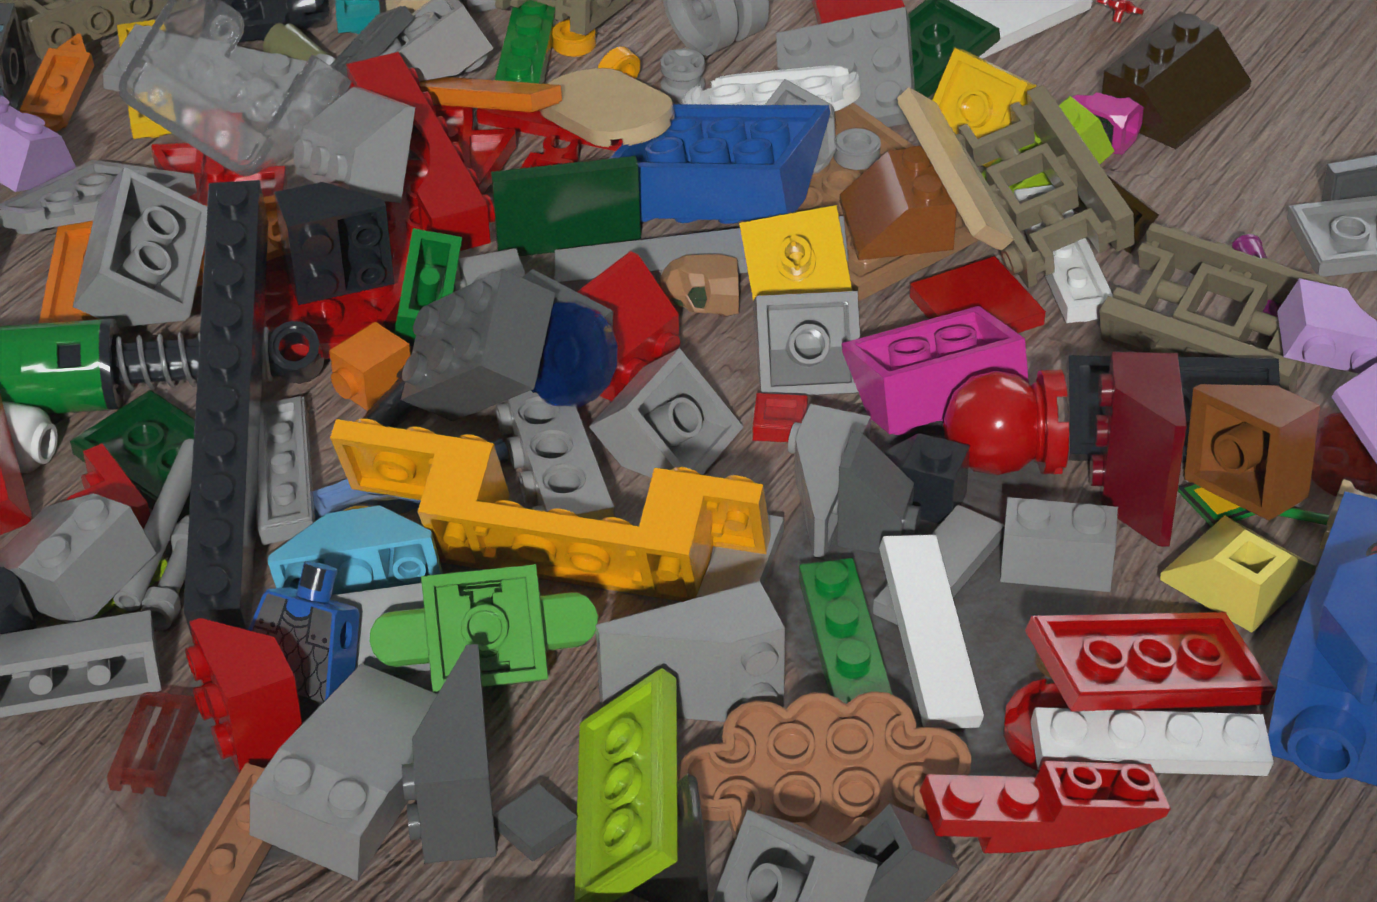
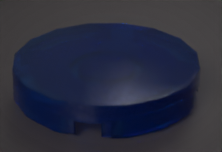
M580 303L553 304L535 387L531 390L544 399L542 401L552 406L581 407L596 400L609 386L617 367L618 345L612 326L599 311Z

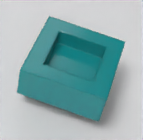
M335 0L338 33L351 32L360 34L375 16L380 14L379 0Z

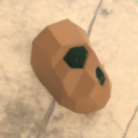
M722 254L685 255L671 261L663 270L660 276V287L672 305L685 307L694 313H713L722 317L739 314L737 258Z

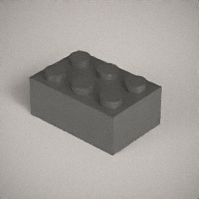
M501 269L424 306L419 311L413 326L416 339L412 354L407 359L402 372V379L405 381L401 400L454 422L533 390L555 293Z

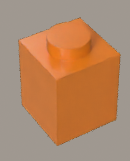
M377 322L372 323L329 350L332 366V385L341 397L352 400L368 411L398 379L397 373L410 356L409 343Z

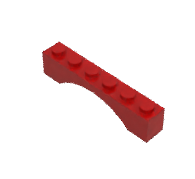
M399 52L346 64L349 89L352 87L363 88L415 107L409 149L416 153L427 167L425 179L417 190L420 230L462 237L460 251L490 244L489 223L495 222L492 201L488 194L482 195L480 193L474 169L472 167H465L463 154L458 142L451 143L446 122L442 116L436 117L429 92L421 91L415 68H408Z

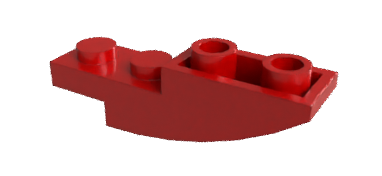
M1044 761L1036 777L927 774L919 790L935 836L977 837L983 854L1040 851L1095 841L1130 831L1164 818L1171 809L1151 764Z

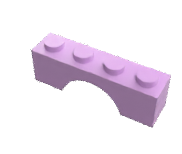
M1299 278L1277 311L1284 358L1358 374L1377 363V320L1359 307L1346 288Z

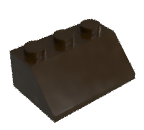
M1180 11L1104 70L1102 94L1116 98H1130L1143 106L1142 126L1139 133L1173 149H1177L1250 89L1251 79L1217 26L1202 21L1195 15Z

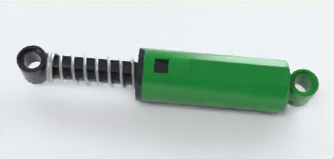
M114 319L0 326V395L2 402L8 401L38 407L48 415L119 410L123 406L124 384L131 391H134L139 383H146L150 389L154 390L159 382L166 381L171 388H175L181 380H187L191 386L196 387L200 332L198 333V339L183 340V334L179 333L178 340L163 341L162 335L159 334L157 341L142 342V337L138 335L137 343L122 344L119 329ZM290 321L281 324L274 331H270L267 327L264 328L262 380L264 382L267 380L271 382L273 377L281 376L290 383L301 384L309 382L318 376L323 368L324 355L318 336L312 327L303 322ZM304 344L308 346L309 352L302 360L294 362L283 358L285 351L291 345Z

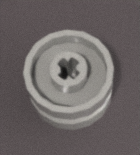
M662 0L666 16L676 35L686 47L705 56L726 48L734 41L739 42L755 35L765 28L769 18V0Z

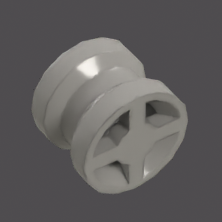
M680 48L670 50L661 57V73L665 76L661 81V92L668 95L672 102L682 103L685 94L697 85H701L702 91L705 90V80L701 76L705 70V60L700 52L693 49Z

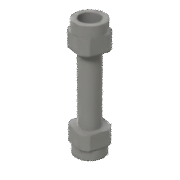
M189 516L182 518L180 523L175 526L170 537L173 549L172 555L158 586L149 588L142 601L141 611L151 610L154 630L162 631L168 629L176 620L181 609L178 594L186 577Z

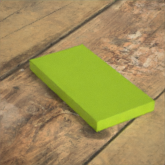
M663 668L657 670L579 723L574 902H614L677 862L676 677Z

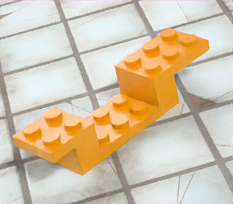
M336 419L330 436L351 489L421 500L418 515L423 527L432 531L440 563L484 570L536 564L537 577L539 579L684 602L696 598L709 566L713 546L767 554L771 533L764 486L743 476L731 475L726 478L701 475L697 471L685 467H675L671 470L654 468L640 525L634 526L628 521L616 517L595 520L578 517L573 512L564 509H551L548 512L525 509L518 503L508 501L510 494L494 444L475 435L466 434L457 438L438 435L426 428L416 426L405 430L386 427L370 419H357L355 422Z

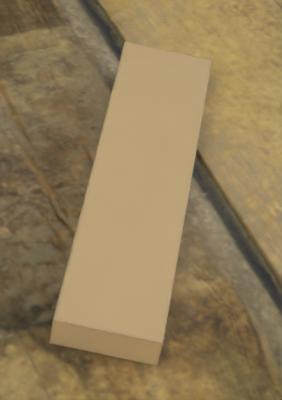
M908 87L897 97L898 104L972 237L1002 251L1014 238L938 104Z

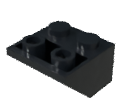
M326 182L274 192L285 271L298 305L395 284L387 211L384 200Z

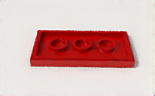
M1226 612L1031 616L1025 629L1026 634L1071 712L1268 705L1276 691Z

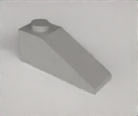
M810 404L802 423L795 422L791 428L788 452L795 454L794 476L813 555L816 558L825 559L838 525L839 466L852 431L863 433L870 440L871 416Z

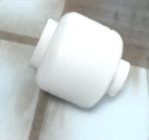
M8 401L2 402L20 472L24 474L31 473L41 464H46L52 459L57 446V429L51 423L48 414L38 407Z

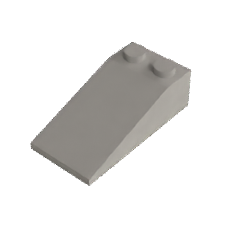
M361 664L278 749L251 788L249 835L358 881L408 802L404 799L402 764L413 763L412 737L437 694Z

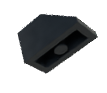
M917 434L883 452L914 482L913 505L921 507V520L941 524L957 505L962 504L967 493L970 445Z

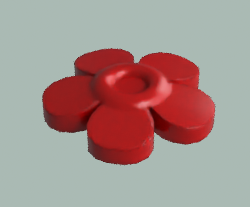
M1096 0L1097 3L1115 9L1112 21L1121 23L1124 12L1141 16L1144 13V9L1128 0Z

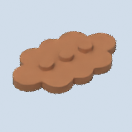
M873 691L858 695L845 704L830 694L813 692L802 695L793 701L787 709L773 702L756 700L744 703L733 710L724 722L722 743H711L696 747L681 760L677 767V795L680 804L689 814L702 820H729L734 840L737 838L748 809L797 824L844 847L889 804L926 819V808L919 791L926 775H970L971 755L967 745L955 733L944 728H916V721L911 709L902 699L892 694Z

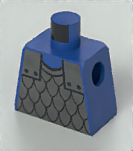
M305 561L298 589L289 587L267 589L262 595L248 630L275 637L295 676L297 695L324 703L355 671L360 613L358 608L331 600L338 569L317 562Z

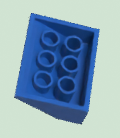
M673 104L675 118L670 120L671 126L663 134L636 145L622 144L609 158L636 156L639 177L640 222L658 218L675 219L679 223H689L700 219L718 220L722 224H733L740 221H752L795 213L806 199L830 117L829 105Z

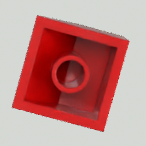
M632 251L628 252L577 291L613 310V359L584 382L577 383L582 387L612 402L643 367L680 348L679 314L638 254Z

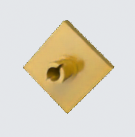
M954 48L932 101L938 104L955 134H959L960 126L968 124L976 138L979 139L1012 125L1010 105L1019 102L1021 106L1027 105V91L1036 88V85L965 50ZM997 159L985 163L983 166L988 168Z
M837 205L739 223L753 301L756 296L852 291Z

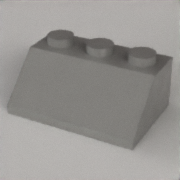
M352 87L303 127L301 139L296 142L294 148V164L297 167L296 174L315 183L326 182L384 201L401 203L415 107L363 88Z
M124 167L98 200L73 307L98 319H114L118 327L186 321L191 314L205 245L207 206Z

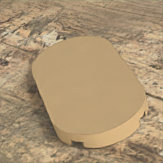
M607 68L576 71L550 81L547 84L561 85L562 101L559 104L540 109L542 116L601 147L612 146L611 140L622 139L623 145H636L649 141L663 134L671 126L670 120L675 118L672 99L668 95L618 70Z

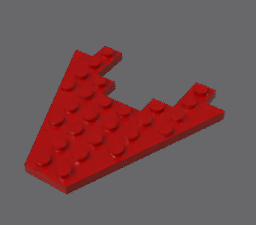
M433 105L436 117L442 116L446 122L451 143L458 142L460 145L465 167H472L474 169L480 193L484 195L492 183L491 172L500 171L516 149L515 128L474 130L473 107ZM245 114L199 115L194 143L152 144L151 147L153 161L157 169L194 174L197 193L188 198L203 205L208 204L209 183L260 180L263 197L274 196V192L287 189L285 166L242 168L247 130ZM407 160L401 203L384 201L387 211L395 284L298 305L285 271L282 255L267 261L264 328L267 327L270 331H274L281 324L290 321L303 322L309 325L318 336L324 359H330L329 350L374 322H377L389 331L397 320L413 228L420 229L417 190L427 173V167L421 160ZM304 344L291 345L285 351L283 358L288 361L302 360L308 354L309 347Z

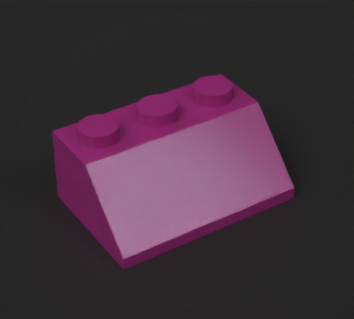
M980 306L841 343L842 353L867 415L871 416V419L889 435H906L917 431L919 426L936 421L944 422L945 413L953 392L972 376L999 371L1017 374L1029 383L1025 338Z

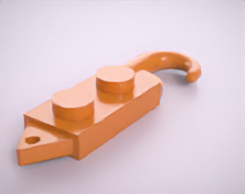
M80 33L56 49L48 48L19 109L21 113H28L41 118L45 122L44 126L54 132L67 127L94 68L92 55L86 52Z

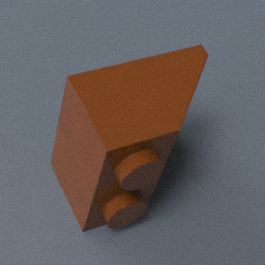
M911 146L906 149L887 151L840 194L839 202L858 260L954 250L956 206L922 146Z
M1200 384L1194 387L1184 479L1270 521L1309 497L1320 405L1274 385Z

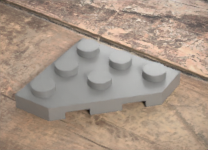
M906 7L776 33L778 70L830 65L848 68V72L855 71L859 75L861 95L854 102L887 127L909 123L897 99L908 87L915 90L910 20Z
M91 160L0 203V227L16 229L18 234H32L46 228L93 221L98 200L124 167L186 197L197 193L194 174Z

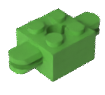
M536 564L421 576L424 608L384 613L375 620L370 630L369 642L378 660L390 667L430 663L433 693H439L465 646L478 644L482 688L541 682L548 680L545 651L574 648L585 644L593 637L596 631L598 615L590 599L579 593L571 592L539 596Z

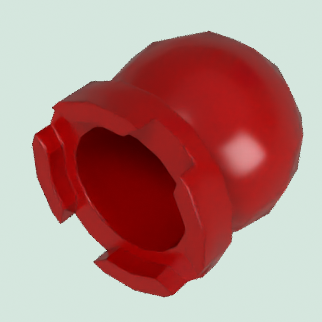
M1062 369L1038 371L1036 382L1032 385L1017 374L999 371L972 376L952 394L943 422L946 440L970 445L969 468L974 472L995 476L1019 471L1033 460L1035 463H1038L1041 475L1063 474V468L1067 467L1069 422H1058L1057 397H1068Z

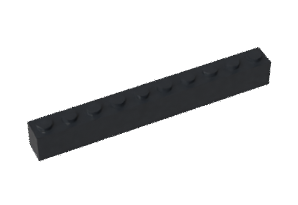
M260 180L209 183L184 596V615L190 633L189 622L199 618L245 630L249 629L252 622L269 221Z

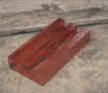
M143 692L140 695L107 775L110 790L121 791L123 785H131L132 793L144 794L146 787L153 788L156 796H167L199 714L193 696L158 692ZM155 707H162L156 724L152 727L148 736L147 746L137 769H131ZM177 709H180L174 722V725L172 727V730L170 732V735L168 737V740L166 742V745L164 747V750L162 752V755L160 757V760L158 762V765L156 767V770L153 771L159 754L161 752V749L163 747V744L165 742V739L167 737V734L169 732V729L171 727V724L173 722V719L175 717V714L177 712Z

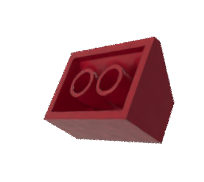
M1112 352L1109 374H1100L1099 406L1105 407V415H1095L1094 444L1095 447H1101L1100 455L1091 454L1090 486L1100 487L1101 505L1118 507V520L1157 546L1170 547L1187 427L1178 353Z

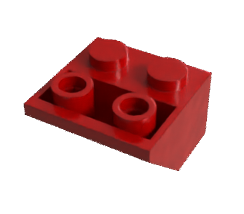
M202 618L190 621L194 645L185 648V653L195 681L201 680V685L193 688V694L202 719L205 721L213 718L216 724L211 726V732L221 759L231 757L238 773L241 772L245 763L266 768L278 749L302 725L295 676L277 640L272 636Z

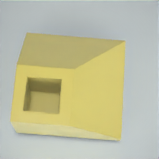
M1224 516L1161 572L1160 580L1215 612H1226L1232 622L1253 633L1315 574L1316 566Z

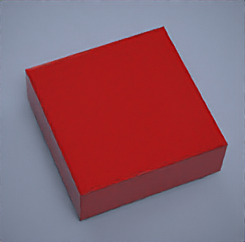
M757 393L752 441L788 442L793 424L795 422L802 423L807 412L808 396Z

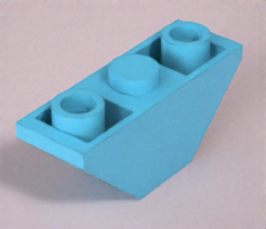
M380 505L326 513L268 557V565L276 588L289 587L298 589L305 561L317 562L338 569L332 595L421 583V576L443 574L432 531Z

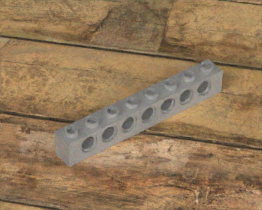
M516 248L459 258L460 279H455L453 292L501 269L522 278L526 274ZM540 364L533 390L496 405V417L501 435L510 434L511 437L507 438L511 465L513 469L522 468L523 471L519 472L523 500L525 504L534 503L535 507H532V510L548 512L551 509H564L573 512L578 517L595 520L614 517L612 500L566 379L561 374Z

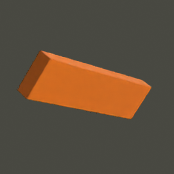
M455 77L419 81L421 91H428L435 105L534 112L559 104L562 101L561 85Z

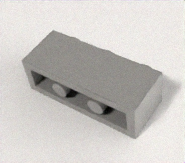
M151 610L0 635V718L161 691L160 660Z

